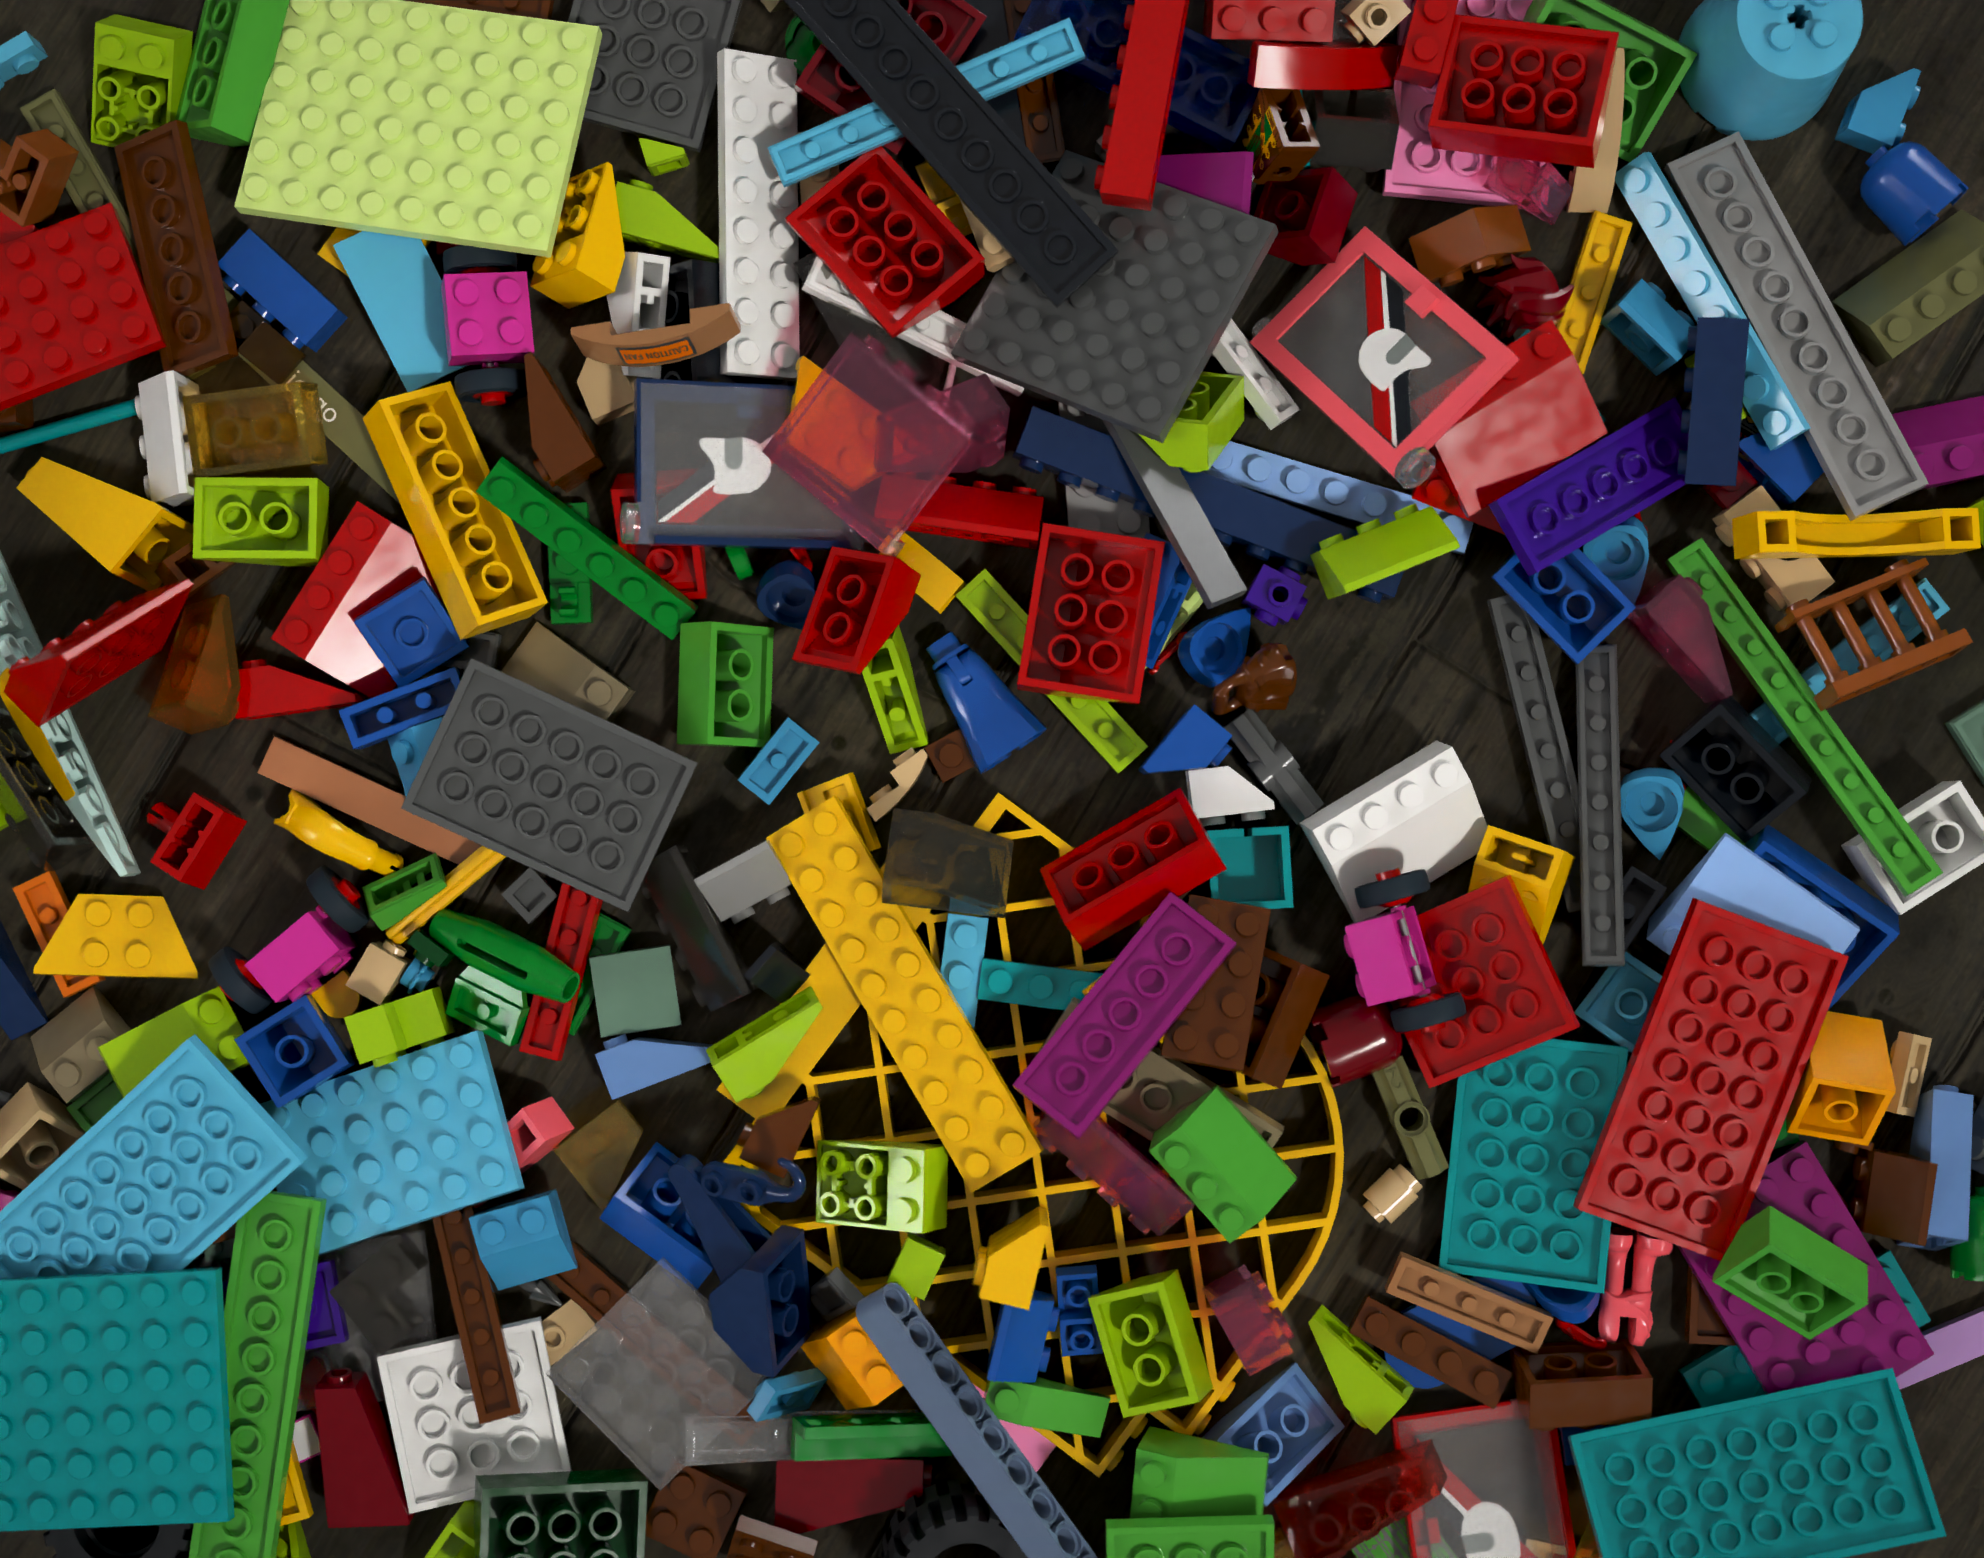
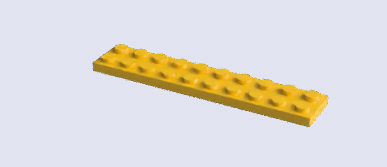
M838 796L829 798L766 837V840H770L789 876L788 878L971 1193L1042 1152L1044 1148Z

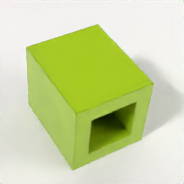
M909 1232L888 1275L887 1283L892 1282L901 1285L913 1301L915 1297L925 1300L945 1258L946 1249Z

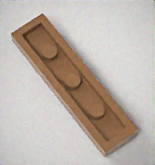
M1401 1251L1385 1285V1291L1388 1294L1535 1354H1538L1554 1319L1553 1315L1544 1309Z

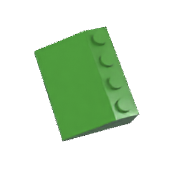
M1533 0L1523 22L1619 32L1617 47H1623L1625 52L1624 107L1619 157L1629 163L1634 160L1696 58L1697 53L1683 43L1601 0Z
M1150 1426L1136 1449L1130 1519L1263 1515L1269 1453Z

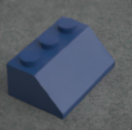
M1579 548L1529 577L1516 553L1513 552L1491 577L1576 665L1636 608Z
M656 1142L613 1196L599 1219L697 1291L714 1267L680 1196L668 1176L669 1168L679 1158Z

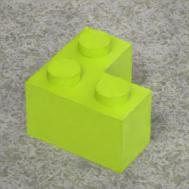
M440 986L344 1017L359 1065L372 1061L374 1068L397 1061L398 1057L407 1054L405 1049L418 1044L423 1049L444 1042L445 1035L455 1032L450 1016L445 1014L447 1006Z

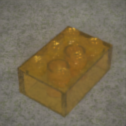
M293 382L182 397L194 478L229 477L328 464L318 385L316 383Z

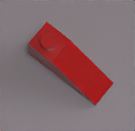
M266 659L241 662L242 669L229 671L235 719L248 721L349 707L365 701V696L280 667L267 665Z

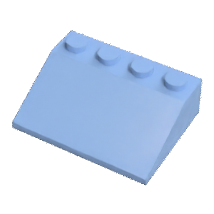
M1725 832L1649 918L1647 940L1668 955H1671L1692 898L1842 954L1856 937L1860 927Z

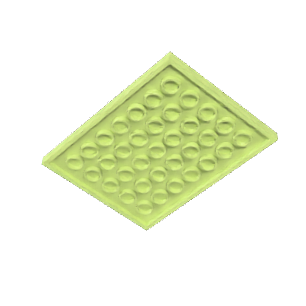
M290 0L273 69L264 89L234 207L241 214L551 258L603 35L599 26L403 0Z

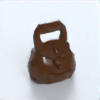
M1266 643L1261 645V649L1252 657H1245L1235 674L1214 687L1211 711L1216 715H1224L1240 706H1245L1250 710H1254V712H1259L1260 710H1286L1289 704V697L1294 693L1297 682L1296 664L1287 646L1282 643ZM1233 688V695L1229 698L1230 690Z

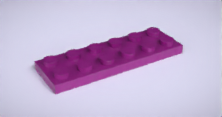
M1170 892L1013 1084V1087L1076 1139L1080 1140L1235 948L1236 942Z

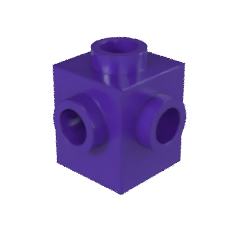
M1263 564L1259 568L1241 603L1256 611L1254 617L1257 620L1271 627H1275L1277 623L1284 626L1289 622L1290 618L1297 621L1303 612L1308 599L1302 595L1307 586L1299 582L1301 576L1283 566H1280L1277 571ZM1273 591L1281 594L1282 602L1274 600L1272 596Z

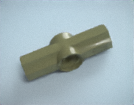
M1401 1054L1394 1064L1372 1073V1077L1388 1112V1120L1395 1129L1413 1175L1418 1181L1436 1176L1449 1168L1430 1123L1429 1112L1423 1106ZM1410 1107L1416 1108L1418 1112L1416 1122L1408 1127L1401 1126L1399 1119L1402 1111Z

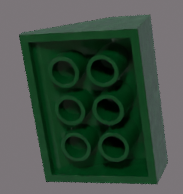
M638 1468L476 1475L474 1498L475 1558H645L648 1480Z

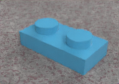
M787 716L737 780L770 805L820 742Z
M818 1368L801 1372L794 1371L791 1374L776 1378L769 1377L756 1388L754 1392L755 1398L748 1407L747 1412L756 1422L809 1409L827 1378Z

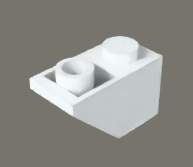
M1229 766L1185 772L1189 803L1198 818H1201L1203 826L1226 823L1225 815L1240 813L1241 821L1265 819V810L1275 809L1272 799Z

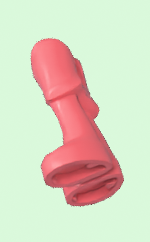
M1611 1226L1604 1294H1600L1598 1315L1600 1338L1605 1339L1609 1343H1615L1619 1335L1620 1316L1629 1317L1627 1330L1629 1343L1641 1347L1644 1345L1646 1339L1650 1337L1653 1325L1650 1305L1653 1294L1651 1285L1654 1265L1657 1257L1668 1255L1672 1252L1674 1244L1636 1230L1633 1233L1631 1230L1623 1227ZM1633 1243L1631 1288L1623 1289L1627 1254Z

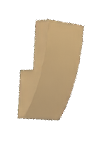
M910 748L893 760L896 768L890 773L899 786L892 789L887 784L869 797L873 804L866 809L875 822H878L894 809L916 783L929 757L924 749L916 753L913 748Z

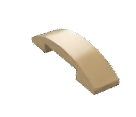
M1617 47L1605 121L1595 167L1574 166L1573 171H1570L1567 212L1593 213L1596 210L1608 213L1617 171L1623 121L1625 52L1623 47Z

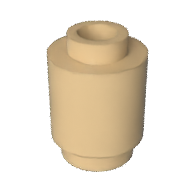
M1399 1164L1394 1170L1389 1168L1362 1194L1368 1200L1363 1207L1379 1224L1384 1219L1392 1224L1418 1198L1417 1193L1423 1186L1404 1166Z

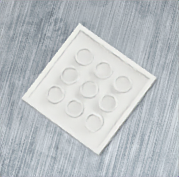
M541 1316L502 1325L523 1413L486 1424L479 1423L459 1334L377 1353V1361L409 1514L474 1499L476 1475L572 1471Z

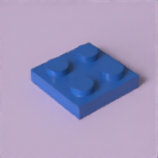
M425 576L354 619V623L399 688L411 683L469 647L467 639L460 640L447 609Z

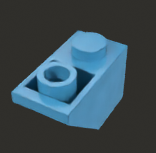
M1915 68L1867 88L1848 102L1835 140L1874 154L1883 145L1887 149L1898 145L1906 130V124L1902 123L1905 112L1914 106L1920 93L1921 87L1916 84L1921 71Z

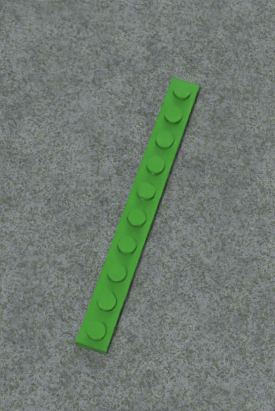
M1702 537L1670 557L1666 561L1668 568L1903 896H1908L1941 875L1943 871L1826 710L1820 711L1813 698L1815 694Z

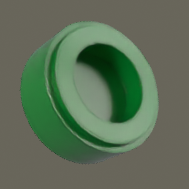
M725 547L738 579L742 580L752 576L754 571L745 549Z

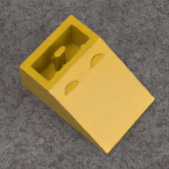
M609 162L569 178L551 258L536 256L533 262L534 274L530 287L568 309L614 293L625 259L613 166Z
M1488 825L1474 862L1468 893L1511 875L1540 940L1544 944L1575 857L1564 850Z

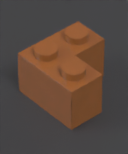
M47 128L16 136L13 146L0 139V211L21 227L52 219L79 151Z
M1517 205L1471 208L1408 238L1419 272L1431 283L1439 282L1441 288L1463 281V273L1470 270L1473 273H1479L1493 267L1495 271L1508 268L1513 265L1510 254L1518 257L1531 251Z

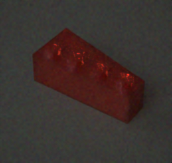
M1432 1439L1288 1485L1279 1493L1273 1506L1295 1558H1341L1358 1544L1368 1541L1379 1534L1380 1530L1394 1521L1401 1520L1440 1495L1447 1480V1475Z

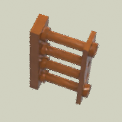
M1926 558L1910 564L1907 559H1902L1884 570L1885 574L1813 603H1809L1808 599L1800 600L1784 610L1787 615L1774 626L1779 633L1798 626L1827 678L1824 680L1826 687L1813 697L1820 711L1949 659L1973 643L1965 628L1951 634L1946 629L1941 630L1914 582L1913 577L1929 565ZM1896 585L1898 586L1926 636V639L1923 640L1925 645L1916 648L1914 643H1908L1882 597L1881 591ZM1865 599L1893 650L1890 654L1891 659L1882 661L1880 656L1875 657L1847 605ZM1829 612L1832 613L1860 664L1857 667L1859 672L1849 676L1847 670H1841L1814 618Z

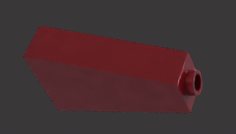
M337 1368L325 1373L315 1387L314 1395L328 1528L410 1525L415 1513L409 1514L394 1439L366 1371L352 1372L349 1368Z
M780 1446L776 1461L774 1526L801 1534L905 1506L904 1502L915 1494L918 1498L921 1497L924 1488L931 1486L932 1464L924 1463V1457L794 1461L791 1458V1447Z

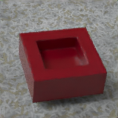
M1738 460L1736 486H1701L1720 508L1725 510L1754 486L1757 481Z

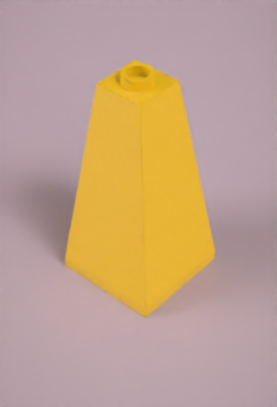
M41 457L27 471L25 478L16 487L109 572L147 591L157 589L163 583L154 572L160 563L193 540L194 524L168 509L44 457Z

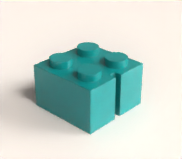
M1289 826L1247 828L1248 836H1244V828L1206 831L1227 868L1206 881L1208 898L1268 909L1294 908Z

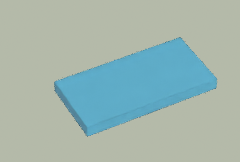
M361 231L333 245L407 392L418 390L469 366H448L441 292L442 280L421 239Z

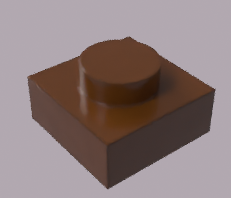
M960 729L924 747L943 783L976 766Z

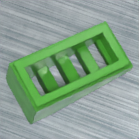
M434 853L362 888L370 917L380 930L384 931L444 889L447 883L440 859ZM431 872L433 879L426 881L425 876ZM417 882L418 886L412 888V885Z

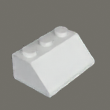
M174 370L165 371L138 383L139 395L135 397L136 413L138 418L142 420L144 435H141L139 438V447L142 457L147 459L148 475L144 476V490L148 499L164 508L194 505L195 477H209L199 384Z
M1960 780L1942 781L1898 809L1943 871L1941 875L1908 896H1903L1860 834L1841 845L1862 880L1898 915H1902L1984 863V817Z

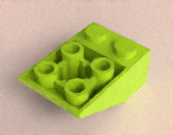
M117 14L95 22L91 143L115 147L175 120L192 54L193 31Z
M818 1140L817 1223L921 1234L947 1228L948 1152L944 1145L918 1142Z

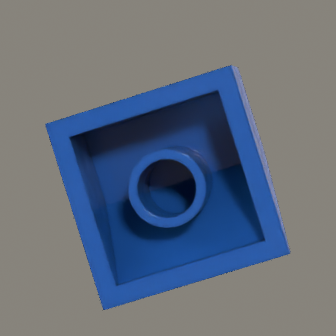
M1194 704L1187 709L1138 770L1143 775L1198 770L1206 768L1208 765L1212 768L1214 766L1217 767L1232 749L1227 742L1233 735Z
M304 995L234 1039L278 1109L306 1095L326 1081L332 1080L357 1064L326 1014L311 995Z
M1034 1290L1029 1310L1001 1304L987 1361V1380L994 1382L1035 1383L1038 1371L1046 1372L1051 1348L1044 1346L1047 1331L1055 1332L1060 1313V1307L1053 1306L1054 1294Z

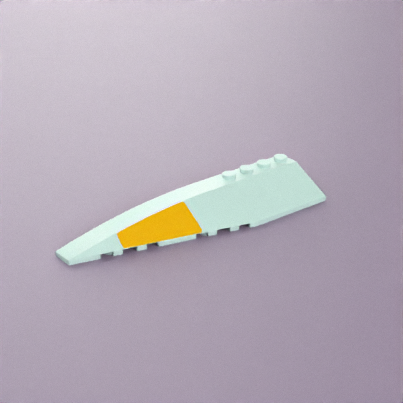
M0 551V696L46 775L94 844L120 877L136 876L141 871L70 709L65 710L40 727H37L3 692L10 677L8 671L12 665L23 657L28 656L30 659L41 653L43 647Z

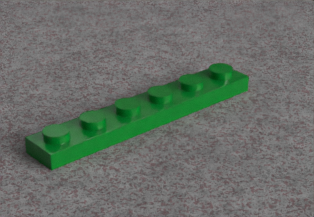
M503 456L476 490L478 494L669 639L673 640L680 632L681 623H687L696 612L698 605Z

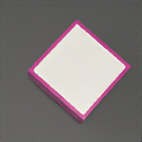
M313 1411L295 1419L293 1442L299 1463L320 1454L318 1425Z

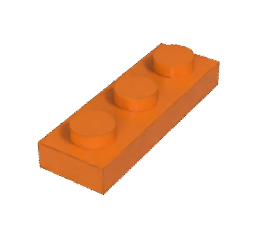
M55 871L45 872L12 888L42 953L71 907ZM53 975L63 998L70 997L106 980L103 976Z

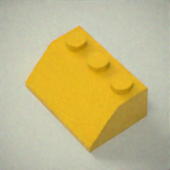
M1035 1208L989 1236L987 1247L979 1245L973 1269V1284L979 1285V1298L1029 1310L1049 1230L1047 1208Z

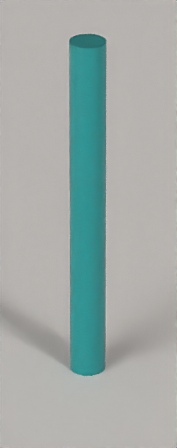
M135 399L0 437V454L137 415Z

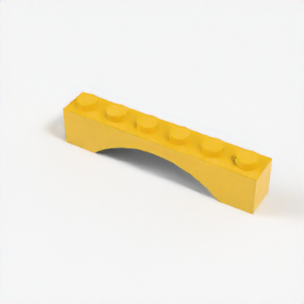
M1941 508L1865 514L1852 521L1849 520L1847 514H1813L1799 511H1756L1732 519L1734 559L1955 555L1981 548L1978 508Z

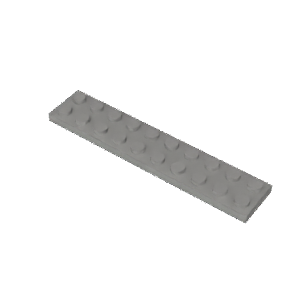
M1736 132L1667 163L1663 171L1682 207L1747 319H1750L1751 326L1811 427L1804 432V435L1849 520L1852 521L1924 488L1928 484L1925 475L1740 133Z

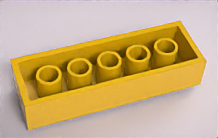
M451 382L378 400L363 417V421L460 640L531 617L545 606L548 601L512 519L476 492L490 473V470Z

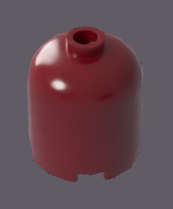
M1356 995L1316 1007L1307 1029L1318 1057L1325 1056L1329 1070L1327 1075L1332 1088L1387 1068L1400 1057L1403 1046L1401 1034L1406 1032L1395 1031L1390 1016L1392 1009L1388 1002L1368 1007L1366 999Z

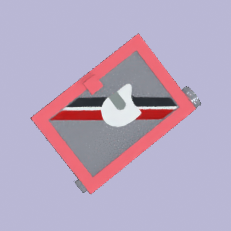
M1366 226L1340 250L1335 263H1328L1273 319L1269 317L1261 318L1254 325L1252 330L1254 338L1249 342L1279 373L1406 489L1419 486L1430 476L1435 467L1436 460L1428 450L1519 361L1516 354Z

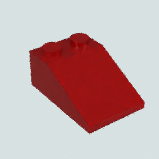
M697 469L656 471V524L703 526V516L693 523L658 522V501L696 473ZM634 473L617 474L610 491L618 545L688 599H706L705 547L635 545Z
M832 546L792 659L799 663L861 674L908 614L921 574L894 556Z

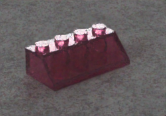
M1044 1112L1033 1123L1034 1129L1039 1132L1036 1136L1041 1145L1052 1154L1058 1149L1070 1160L1065 1165L1083 1181L1089 1176L1101 1187L1097 1190V1193L1115 1208L1121 1203L1132 1213L1128 1220L1145 1235L1152 1230L1160 1237L1195 1206L1189 1196L1174 1180L1100 1116L1097 1117L1080 1140L1076 1139Z

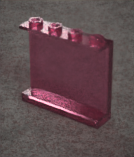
M850 333L762 452L881 553L896 557L906 544L900 537L973 441L983 443L986 438L975 430L979 423L961 409L955 414L944 405L948 397L931 384L924 388L914 379L918 373L900 359L893 363L884 356L887 348L869 334L863 339Z

